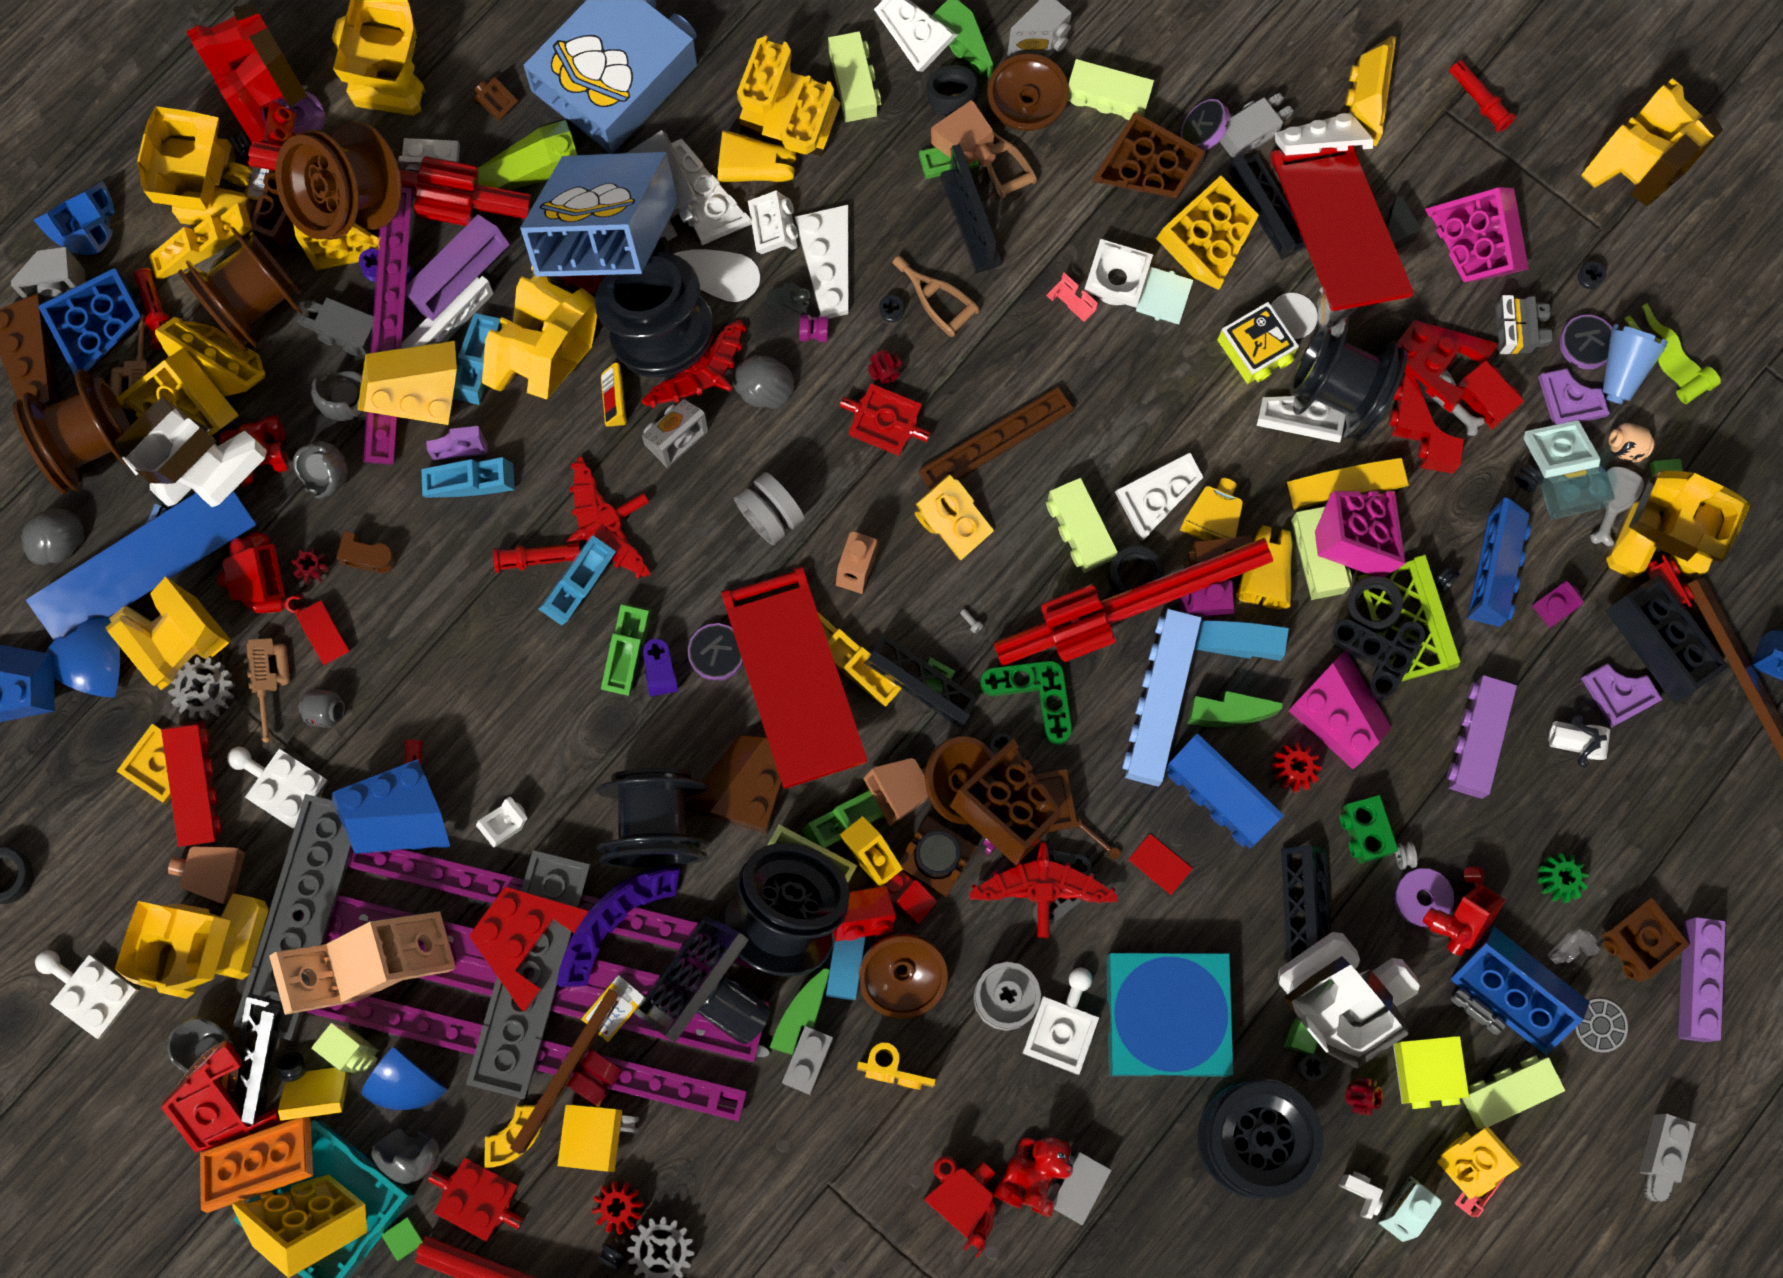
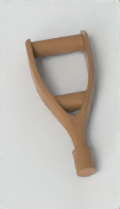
M994 132V142L996 143L993 144L991 151L998 155L1007 150L1016 158L1026 174L1001 185L992 164L987 166L989 176L1001 198H1006V195L1031 183L1035 184L1037 178L1021 152L1013 144Z
M900 255L893 260L892 263L911 279L927 314L948 336L954 337L955 332L975 313H979V307L953 285L916 272L909 267L910 264ZM927 283V285L923 289H921L920 284ZM939 288L949 292L966 305L948 325L934 312L927 302Z

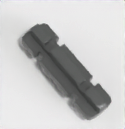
M1463 988L1457 989L1451 998L1454 1004L1458 1007H1464L1463 1011L1481 1025L1486 1024V1028L1493 1034L1497 1035L1503 1031L1506 1022L1498 1015L1494 1016L1493 1011L1475 997L1471 998V994Z

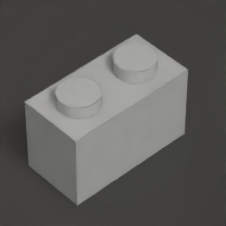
M805 1026L782 1084L811 1096L833 1042V1037Z
M1076 1152L1074 1157L1071 1156L1074 1167L1072 1175L1067 1179H1062L1060 1184L1055 1182L1047 1197L1054 1202L1055 1211L1083 1225L1112 1170L1084 1154Z

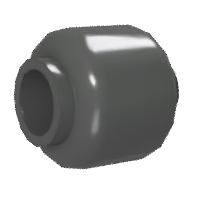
M311 689L300 700L299 712L307 725L332 728L342 720L345 713V704L335 691Z

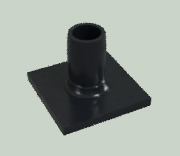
M704 915L633 1013L674 1043L696 1013L739 1043H750L766 1025L770 1016V1008L754 993L726 973L749 939L740 932Z

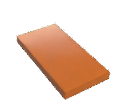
M296 1118L200 1152L201 1210L209 1213L229 1206L233 1202L246 1200L313 1176L311 1118Z

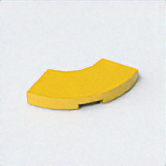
M516 1105L514 1117L507 1128L496 1135L485 1137L484 1168L505 1165L524 1154L516 1153L510 1149V1146L536 1105ZM544 1123L526 1151L530 1149V1147L535 1143V1141L539 1137L543 1129Z

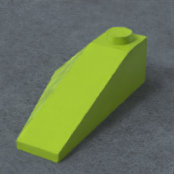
M566 120L539 127L478 168V185L510 191L548 180L562 156H577Z

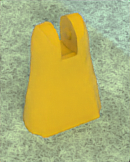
M723 130L718 165V182H786L793 180L795 169L787 164H792L796 161V152L785 149L781 145L763 142Z
M1263 525L1257 532L1254 542L1265 538L1274 562L1243 573L1235 595L1239 601L1250 604H1258L1262 597H1264L1262 606L1277 610L1287 609L1291 603V532L1282 529L1277 544L1269 543L1271 527Z

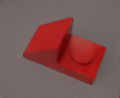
M900 871L882 886L887 887L891 902L917 924L923 920L937 903L933 896L916 879L913 881L903 871ZM875 883L874 888H878L879 886Z

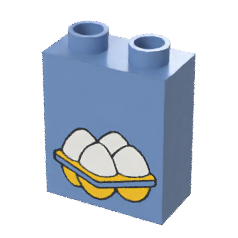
M586 0L524 64L531 91L609 154H613L697 66L694 40L697 38L695 30L678 14H673L667 19L654 9L656 7L655 0Z
M649 152L562 156L520 227L535 276L642 274L678 202L667 153Z

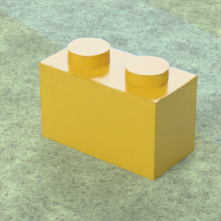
M863 816L840 834L862 869L879 887H882L903 870L881 834Z

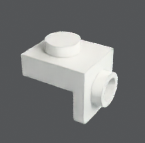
M508 797L504 800L501 807L478 820L476 826L490 844L496 847L521 831L527 816L524 808L519 803H515L511 797Z
M1353 1172L1352 1176L1343 1175L1339 1186L1366 1199L1360 1216L1367 1219H1372L1373 1215L1377 1216L1384 1201L1381 1198L1383 1190L1369 1184L1371 1179L1360 1173Z

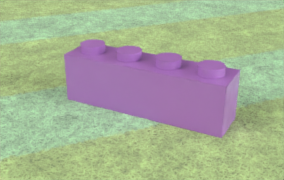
M477 215L406 285L405 298L414 309L433 321L510 244L497 226Z
M1484 675L1476 682L1471 683L1467 698L1471 699L1469 709L1464 710L1461 718V725L1464 726L1462 736L1457 737L1454 745V752L1457 753L1455 763H1451L1447 773V779L1450 780L1448 789L1480 799L1490 794L1517 685Z
M1696 917L1683 921V937L1690 945L1682 951L1678 1039L1700 1042L1720 1041L1725 921Z

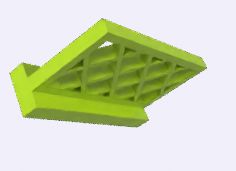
M1426 555L1416 557L1413 561L1406 562V564L1391 572L1392 576L1388 579L1400 591L1405 593L1403 603L1408 595L1420 601L1421 608L1417 615L1403 608L1401 613L1414 619L1413 622H1419L1427 626L1430 632L1426 641L1422 643L1421 646L1423 647L1418 656L1413 660V665L1409 672L1405 674L1401 682L1445 669L1458 668L1460 664ZM1409 569L1412 582L1408 589L1393 582L1397 572ZM1370 574L1360 575V576H1358V580L1360 581L1361 579H1364V578H1367V577H1370V576H1373V575H1370ZM1413 585L1415 586L1417 593L1411 591ZM1369 589L1363 592L1372 621L1381 620L1376 615V610L1380 603L1392 608V603L1383 599L1386 594L1385 591L1382 592L1380 597L1370 592ZM1371 598L1377 600V603H1376L1375 606L1373 605V602H1372V599H1371ZM1422 611H1423L1425 620L1419 617V616L1421 615ZM1394 626L1389 628L1390 630L1398 633L1399 629ZM1388 630L1376 634L1385 637ZM1411 631L1403 633L1405 641L1407 639L1413 642H1417L1419 640L1418 638L1410 635ZM1431 638H1432L1434 647L1428 644V642L1430 641ZM1425 648L1437 654L1440 664L1428 667L1419 662ZM1398 655L1393 656L1392 660L1389 658L1392 666ZM1415 666L1422 668L1420 670L1413 671Z

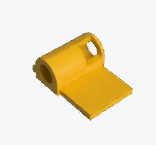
M947 475L916 503L919 509L914 513L919 522L929 532L933 534L939 533L959 560L967 556L994 531L974 506L972 497L957 479H953L951 475Z
M880 1043L874 1046L869 1054L868 1063L858 1062L857 1070L866 1072L865 1077L892 1084L894 1079H898L897 1085L921 1090V1085L934 1087L935 1079L897 1071L899 1053L889 1043ZM880 1052L889 1053L892 1057V1064L887 1067L879 1066L875 1060L876 1055Z
M1488 1126L1472 1137L1468 1132L1462 1134L1440 1155L1441 1158L1437 1161L1469 1199L1475 1196L1477 1198L1481 1197L1496 1187L1505 1176L1522 1165Z

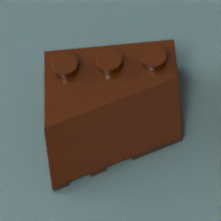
M1013 738L958 790L950 807L1017 865L1035 847L1062 813L1045 786L1039 784L1033 775L1032 766L1028 760L1023 759L1017 750L1019 746Z

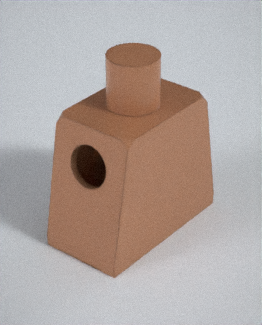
M972 100L931 127V144L951 158L952 146L960 144L967 165L977 159L983 167H987L994 161L996 155L991 151L994 144V132Z
M850 531L837 568L836 586L863 594L880 546L878 539ZM846 573L852 574L857 578H851Z
M913 758L875 767L863 778L889 826L897 823L929 798L925 785L926 767L920 769L918 763Z
M191 847L187 859L171 858L168 873L182 877L180 888L226 906L232 894L236 892L246 852L238 848Z

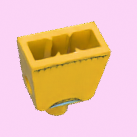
M1221 478L1217 489L1206 486L1184 519L1180 531L1204 541L1236 537L1243 504L1241 499L1232 496L1237 484L1230 479Z

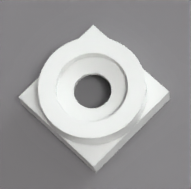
M1100 239L1084 291L1096 295L1100 300L1111 305L1126 304L1137 308L1153 254ZM1113 269L1123 270L1127 276L1126 282L1122 285L1112 284L1108 279L1109 272Z

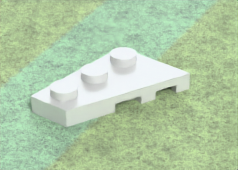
M882 0L874 9L917 71L923 72L958 35L910 0Z
M1342 113L1336 117L1315 120L1309 124L1289 127L1286 130L1275 132V142L1285 155L1319 153L1322 148L1326 147L1337 148V151H1347L1348 146L1362 145L1363 149H1373V138L1352 113Z
M1294 396L1263 397L1257 426L1340 443L1345 414L1315 400L1304 413L1295 415L1293 412Z
M1188 453L1115 492L1141 541L1195 487L1203 476L1191 453Z

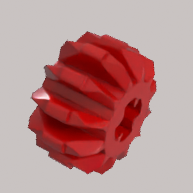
M1295 743L1292 749L1290 746L1284 745L1282 747L1283 753L1276 752L1274 758L1277 762L1271 765V769L1279 771L1273 777L1275 781L1281 778L1284 780L1281 785L1282 789H1286L1291 784V789L1294 793L1299 791L1300 786L1306 791L1310 788V782L1316 783L1319 780L1315 773L1320 772L1322 767L1313 764L1319 759V755L1316 754L1311 757L1308 755L1311 747L1307 746L1301 751L1300 743ZM1299 764L1302 769L1300 771H1293L1291 766Z
M618 1181L612 1182V1193L607 1186L603 1185L600 1189L606 1197L603 1198L595 1195L593 1200L601 1203V1207L591 1209L593 1214L602 1212L603 1216L596 1220V1224L601 1225L607 1220L608 1223L605 1227V1232L607 1233L613 1230L615 1223L618 1234L624 1233L623 1222H625L629 1229L635 1228V1224L630 1217L641 1219L643 1216L641 1213L634 1211V1207L644 1206L643 1201H633L640 1194V1191L636 1189L627 1194L630 1189V1183L628 1182L624 1183L621 1192ZM617 1198L621 1199L619 1203H625V1210L620 1211V1216H615L616 1211L611 1212L610 1209L611 1205L615 1204V1199Z

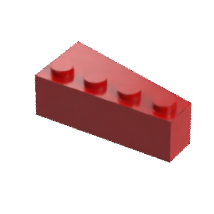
M205 720L169 725L161 729L178 847L215 842L218 839V834L222 833L220 816L215 815L214 805L218 804L216 787H212L211 775L214 774L212 759L209 758L208 753L209 735L205 726Z

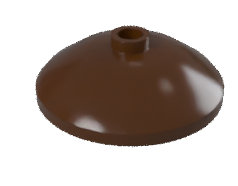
M1020 54L1003 61L992 73L987 89L989 106L994 115L1005 125L1023 131L1042 129L1055 122L1065 110L1069 95L1068 82L1061 68L1052 60L1037 54ZM1029 98L1032 102L1025 103L1023 100Z
M967 736L950 738L938 745L928 760L925 772V785L928 797L937 812L951 822L969 824L950 805L958 790L995 756L983 742ZM952 777L955 780L954 786L952 784Z
M911 934L892 935L878 941L866 952L859 966V987L864 999L874 1010L892 1018H911L929 1011L942 998L948 981L946 962L939 949L928 940ZM899 965L907 966L905 970L897 969Z

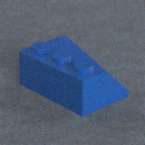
M116 268L38 306L74 376L78 368L87 372L142 318L137 300L124 276Z
M0 645V722L55 712L52 654Z
M418 759L334 791L332 794L333 804L354 854L388 852L400 849L416 850L428 847H450L441 812Z

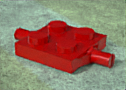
M870 384L866 395L859 402L845 396L841 400L840 408L842 407L854 412V421L849 430V436L897 456L901 455L905 444L911 437L926 443L930 438L931 431L929 432L916 426L917 417L922 409V404L874 384Z
M465 1157L456 1173L450 1178L436 1170H433L431 1175L439 1178L441 1181L430 1176L428 1182L443 1189L442 1197L433 1212L434 1214L486 1242L489 1241L495 1228L502 1222L517 1230L521 1227L520 1224L511 1219L513 1218L523 1223L524 1218L509 1211L511 1199L518 1188L517 1185Z

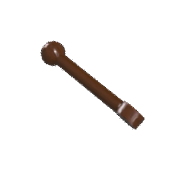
M1076 816L1077 827H1080L1108 851V855L1112 860L1120 857L1121 852L1118 848L1110 847L1082 822L1080 816Z

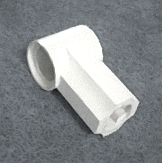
M1555 721L1549 732L1548 741L1550 747L1579 752L1581 755L1584 749L1593 741V737L1582 732L1573 724ZM1586 725L1591 728H1598L1599 735H1607L1606 741H1600L1601 748L1591 752L1587 758L1594 760L1606 759L1611 730L1603 726Z

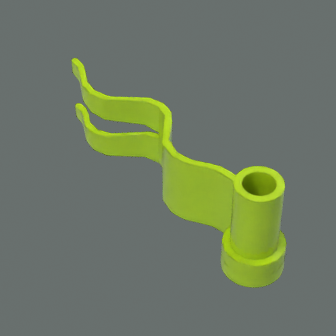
M1644 304L1642 309L1650 328L1664 340L1668 341L1666 349L1658 359V363L1663 372L1680 386V389L1676 392L1680 401L1688 404L1706 390L1711 391L1721 383L1717 372L1709 366L1701 369L1695 362L1690 360L1682 350L1676 333L1670 328L1661 325L1654 317L1648 304ZM1630 316L1624 318L1630 328L1642 331ZM1655 337V340H1657V343L1661 344V341H1662V340H1660L1659 338H1656V337Z

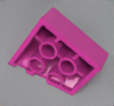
M1498 187L1425 209L1428 216L1432 217L1435 222L1439 237L1444 239L1450 251L1449 255L1463 282L1500 277L1529 269L1514 188Z
M1335 491L1330 495L1315 529L1316 547L1319 557L1378 577H1385L1406 564L1395 491H1388L1385 494H1379L1378 491H1370L1367 494H1360L1359 491Z
M1346 651L1333 662L1289 710L1293 716L1352 769L1357 767L1391 729L1389 722Z

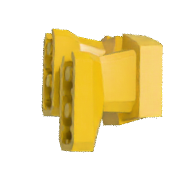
M350 0L347 15L337 19L332 40L338 51L333 70L342 82L348 83L347 94L355 107L413 116L421 111L420 102L422 94H425L426 91L419 78L413 74L415 66L412 63L417 33L408 0Z
M155 107L146 124L137 160L141 185L149 199L153 203L172 205L173 214L182 224L197 226L210 215L220 217L236 203L246 205L250 218L252 204L244 193L215 187L220 185L221 178L224 179L225 173L229 172L227 169L228 163H235L237 154L228 139L217 138L220 124L219 118L191 111Z
M534 271L531 279L522 276L516 287L513 322L501 317V331L490 329L485 339L482 383L495 390L502 391L518 373L528 378L527 393L548 399L592 348L597 319L595 297L583 288L573 294L553 285L549 276L538 277L535 276Z
M166 576L150 593L157 610L161 614L154 621H150L132 608L123 606L109 618L111 623L106 626L108 633L143 676L153 686L157 685L160 690H163L174 681L178 670L192 656L197 654L204 659H207L210 655L213 657L231 642V639L198 599Z
M232 894L221 917L209 913V909L179 903L154 905L138 901L126 931L115 970L134 984L152 989L156 987L159 993L185 999L195 993L197 985L213 980L215 974L243 980L250 974L269 909L265 901L238 894Z

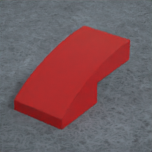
M322 600L296 613L304 632L323 665L350 651Z

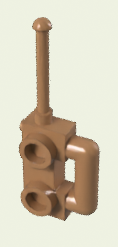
M141 314L142 318L139 320L136 361H124V367H114L111 370L110 388L116 397L122 394L123 378L129 380L128 388H130L152 370L151 365L144 361L143 357L144 324L146 316ZM127 404L122 406L125 413L136 412Z
M272 638L251 639L246 644L250 669L248 678L251 679L249 689H252V693L257 692L259 697L263 731L262 741L268 743L271 738L269 737L265 697L267 696L266 692L276 691L277 686L287 685L290 682L287 647L282 643L273 644ZM276 655L278 674L270 673L268 657Z

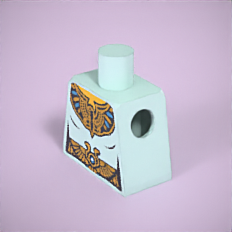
M1410 1176L1378 1223L1402 1242L1416 1238L1426 1227L1442 1201Z

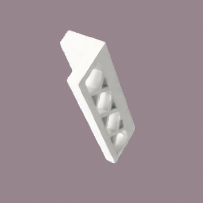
M483 276L480 279L476 277L433 321L426 318L402 343L401 349L447 342L494 294L489 281Z

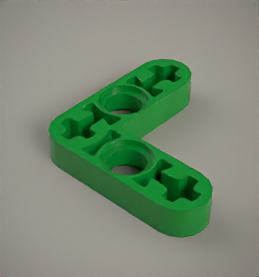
M1052 661L991 668L983 673L980 687L989 696L1038 691L1046 739L1054 745H1061L1068 741L1072 728L1063 670L1059 664ZM1047 669H1051L1052 673H1057L1058 676H1055L1053 679V687L1059 686L1060 690L1051 689L1044 692V689L1049 688L1048 678L1042 677ZM1020 671L1027 673L1030 678L1029 683L1025 686L1017 685L1013 680L1014 674ZM1004 673H1009L1008 683L1010 688L1005 687L1006 682L998 683L996 689H992L990 684L985 683L989 681L990 676H995L996 680H1004ZM1050 696H1057L1062 701V707L1056 711L1050 710L1046 705V699ZM1064 714V718H1059V727L1065 729L1066 732L1062 733L1061 738H1057L1055 733L1050 732L1055 727L1054 718L1048 720V716L1057 717Z

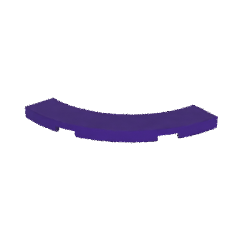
M670 865L646 870L621 882L602 897L587 913L572 936L564 953L556 984L560 987L588 986L590 972L600 950L598 947L608 932L611 933L628 916V912L640 904L645 905L661 898L676 896L680 868Z

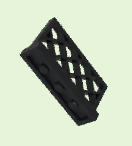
M960 144L954 145L951 150L950 171L941 173L940 179L975 274L1001 266L1002 260Z

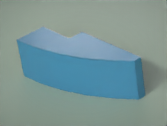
M474 313L458 355L459 365L456 371L453 399L480 405L486 385L482 383L485 339L490 329L500 332V318Z
M503 457L481 462L470 459L421 469L422 495L425 498L475 496L515 490L513 463Z
M592 535L538 609L562 626L569 620L581 600L586 597L616 551Z
M1200 621L1194 649L1249 659L1254 656L1281 661L1286 652L1289 628L1242 622Z
M860 937L852 941L834 942L826 996L856 1001L859 966L863 958L866 937Z

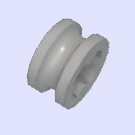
M1411 841L1407 842L1405 846H1402L1401 843L1396 844L1398 852L1395 853L1398 867L1401 870L1406 869L1407 865L1411 868L1417 867V854L1414 844Z
M622 1116L620 1131L637 1133L638 1129H636L635 1123L639 1122V1117Z

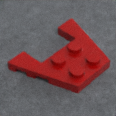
M1416 320L1412 322L1397 342L1398 348L1405 349L1408 354L1404 373L1412 380L1417 378L1427 387L1425 392L1432 398L1437 396L1444 402L1443 408L1450 413L1460 402L1465 391L1442 379L1443 373L1458 353L1482 364L1485 361H1489L1498 346L1495 342Z
M504 887L469 937L519 1008L526 1012L542 989L517 972L554 920L572 933H575L589 911Z
M228 1040L224 1041L163 1101L161 1106L162 1110L194 1152L209 1150L287 1122L286 1120L280 1121L277 1108L259 1116L254 1124L241 1121L243 1112L217 1079L241 1067L242 1059Z

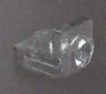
M1576 929L1570 931L1547 956L1555 964L1565 961L1570 963L1580 954L1581 951L1578 948L1587 956L1596 955L1601 949L1596 945L1597 940L1592 934L1586 930Z

